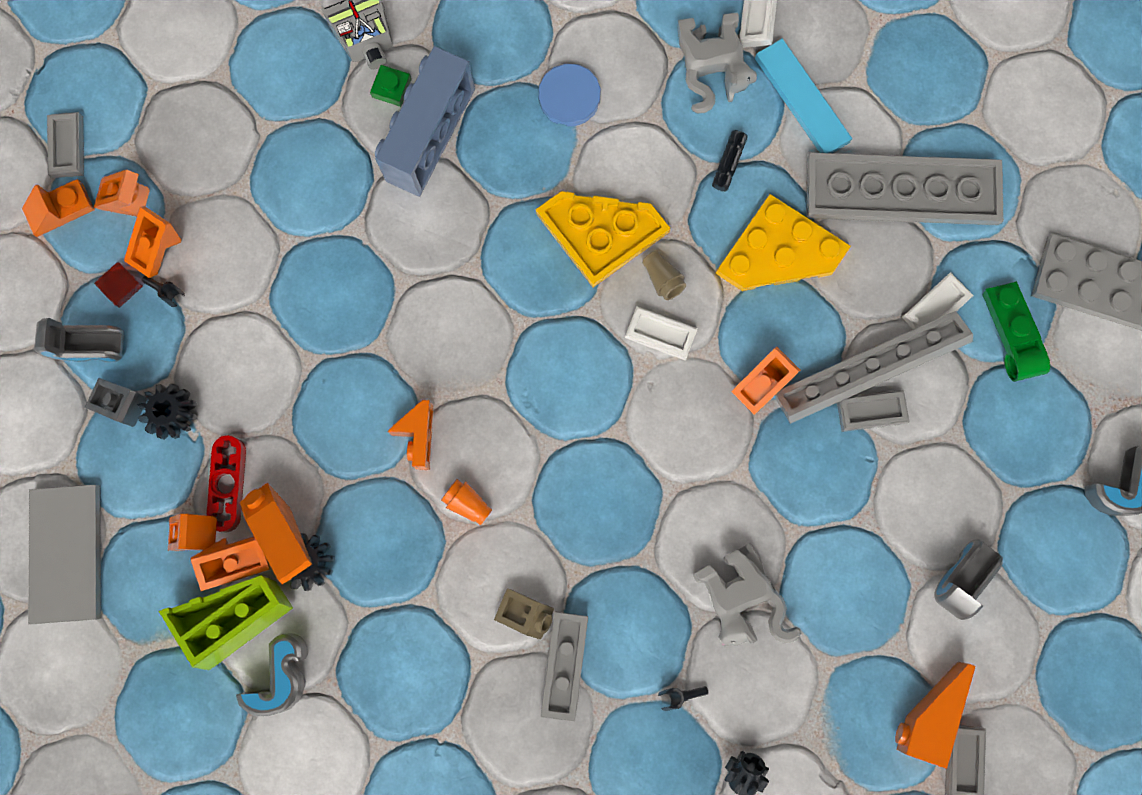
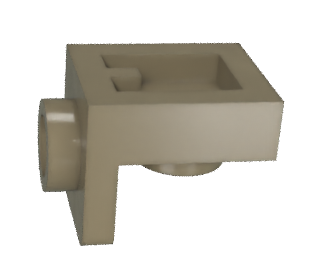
M507 588L494 620L526 636L542 639L551 626L554 608Z

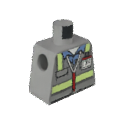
M342 0L322 8L331 31L352 62L365 59L369 68L373 70L379 69L380 65L386 64L387 61L382 51L390 49L393 43L382 0Z

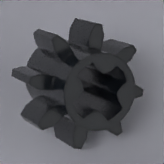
M741 751L737 758L731 756L725 766L729 772L724 780L729 782L730 788L738 795H755L757 791L763 793L769 783V780L765 777L769 767H766L762 758L754 753Z

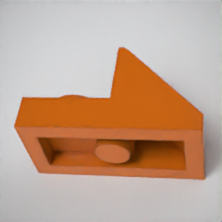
M127 169L105 176L101 179L94 208L137 217L140 207H146L150 189L137 183L139 174Z
M78 179L50 192H47L39 185H35L22 207L33 235L36 237L95 210L84 184Z
M142 206L136 218L124 261L148 278L158 274L166 248L177 245L182 240L171 223L147 207Z
M775 347L731 392L755 415L801 370L778 347Z
M430 400L419 402L388 430V433L392 436L413 437V441H409L407 445V460L412 461V467L416 470H430L433 404Z
M178 514L169 517L167 551L204 550L216 543V517L195 514Z
M254 536L228 544L227 538H223L190 559L201 591L270 570L269 563Z

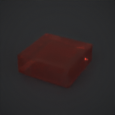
M120 262L113 265L94 283L118 308L143 287Z

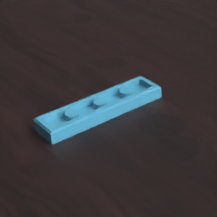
M783 38L756 54L755 60L819 153L833 154L851 142L852 137Z

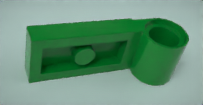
M1017 281L985 289L982 296L1006 350L1004 364L1009 378L1016 382L1048 374L1050 371V359Z

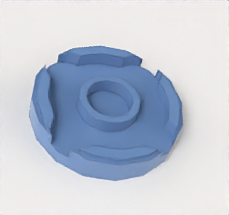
M563 64L552 68L544 75L539 85L538 98L542 112L550 121L574 127L586 123L595 115L600 104L601 88L597 78L589 69L578 64Z

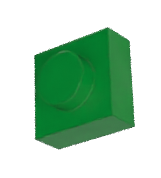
M380 65L370 91L372 98L401 107L406 89L412 80L411 75Z

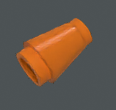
M458 479L454 481L441 499L447 505V509L479 525L485 521L492 511L466 481L462 483Z

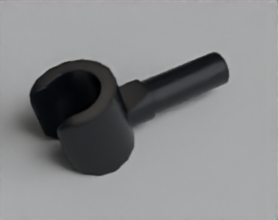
M147 276L142 278V282L158 292V297L171 307L177 306L172 302L176 295L181 294L185 296V293L172 282L162 284Z
M706 686L688 691L670 688L659 692L658 696L665 694L670 696L671 705L661 708L664 711H670L682 707L684 701L708 695L709 692Z

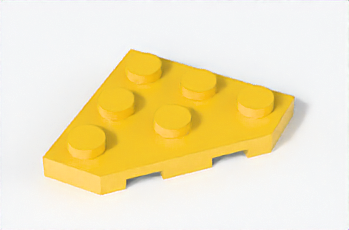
M561 191L535 209L537 216L593 288L670 233L671 229L650 203L638 202V204L620 202L619 199L600 196H593L591 198Z
M769 194L717 269L716 274L741 291L772 284L780 285L797 282L800 279L816 276L818 278L830 276L851 246Z

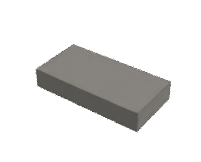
M79 112L47 115L48 175L52 178L84 176L83 116Z
M904 390L852 396L837 403L842 432L901 425L910 422Z
M959 725L946 769L945 795H984L985 728Z

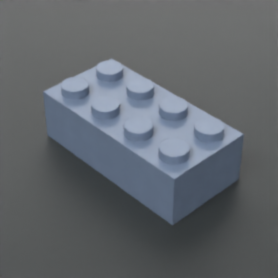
M435 46L429 56L425 55L423 57L415 83H410L404 95L405 102L400 112L396 111L393 114L389 125L390 131L386 139L379 141L375 150V160L387 183L418 197L421 196L475 91L469 61Z

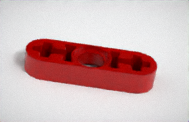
M229 435L219 437L212 446L206 516L217 517V514H222L224 511V503L217 502V498L233 499V504L225 503V512L231 514V519L226 520L224 526H222L221 521L217 520L216 531L224 533L235 530L241 521L242 509L240 501L243 499L246 447L244 443L238 438ZM229 443L232 447L236 448V454H230L229 465L236 466L235 471L227 468L220 469L221 464L227 466L228 458L222 454V449L228 448ZM224 475H231L235 481L234 488L229 493H222L218 488V482Z

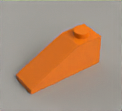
M266 483L259 489L249 492L240 501L245 521L278 581L283 585L312 565L291 508L270 484Z
M957 662L911 710L906 716L905 722L899 724L895 736V742L898 743L896 750L947 769L976 666Z

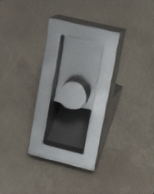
M98 378L84 408L134 427L142 412V409L137 404L146 403L147 398L135 391Z

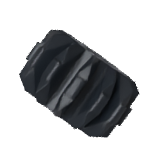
M171 383L167 388L161 384L156 385L155 394L149 391L144 392L148 401L147 404H137L140 409L145 410V413L140 415L138 419L142 423H147L145 427L147 433H156L157 438L165 440L168 435L174 439L180 438V429L186 432L191 431V427L187 422L189 419H198L196 414L190 412L197 404L194 400H188L190 397L188 390H179L178 385ZM169 406L168 409L171 410V413L166 417L168 414L165 413V410Z
M300 533L308 555L311 558L312 565L291 579L290 588L297 590L302 584L304 591H311L313 582L318 586L325 584L321 573L332 575L333 570L325 567L326 562L335 561V556L324 555L329 550L330 544L323 543L319 545L320 536L313 535L308 540L305 533Z

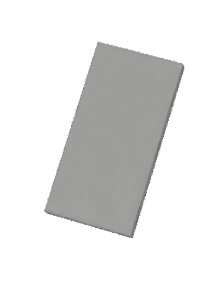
M100 485L29 489L28 624L101 619Z

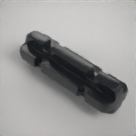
M738 130L731 132L717 170L718 172H716L712 183L713 188L722 192H726L729 189L748 138L744 132Z

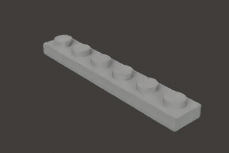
M954 311L781 389L775 397L791 424L973 342V333L958 313Z

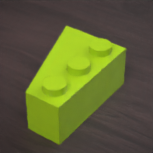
M261 575L220 589V592L191 599L188 603L159 610V613L192 668L211 670L292 610L293 607L278 583Z

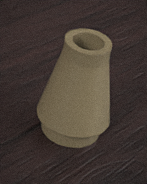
M658 251L652 252L644 258L642 263L647 269L658 296H663L665 300H671L683 292L686 288L684 275L667 262Z

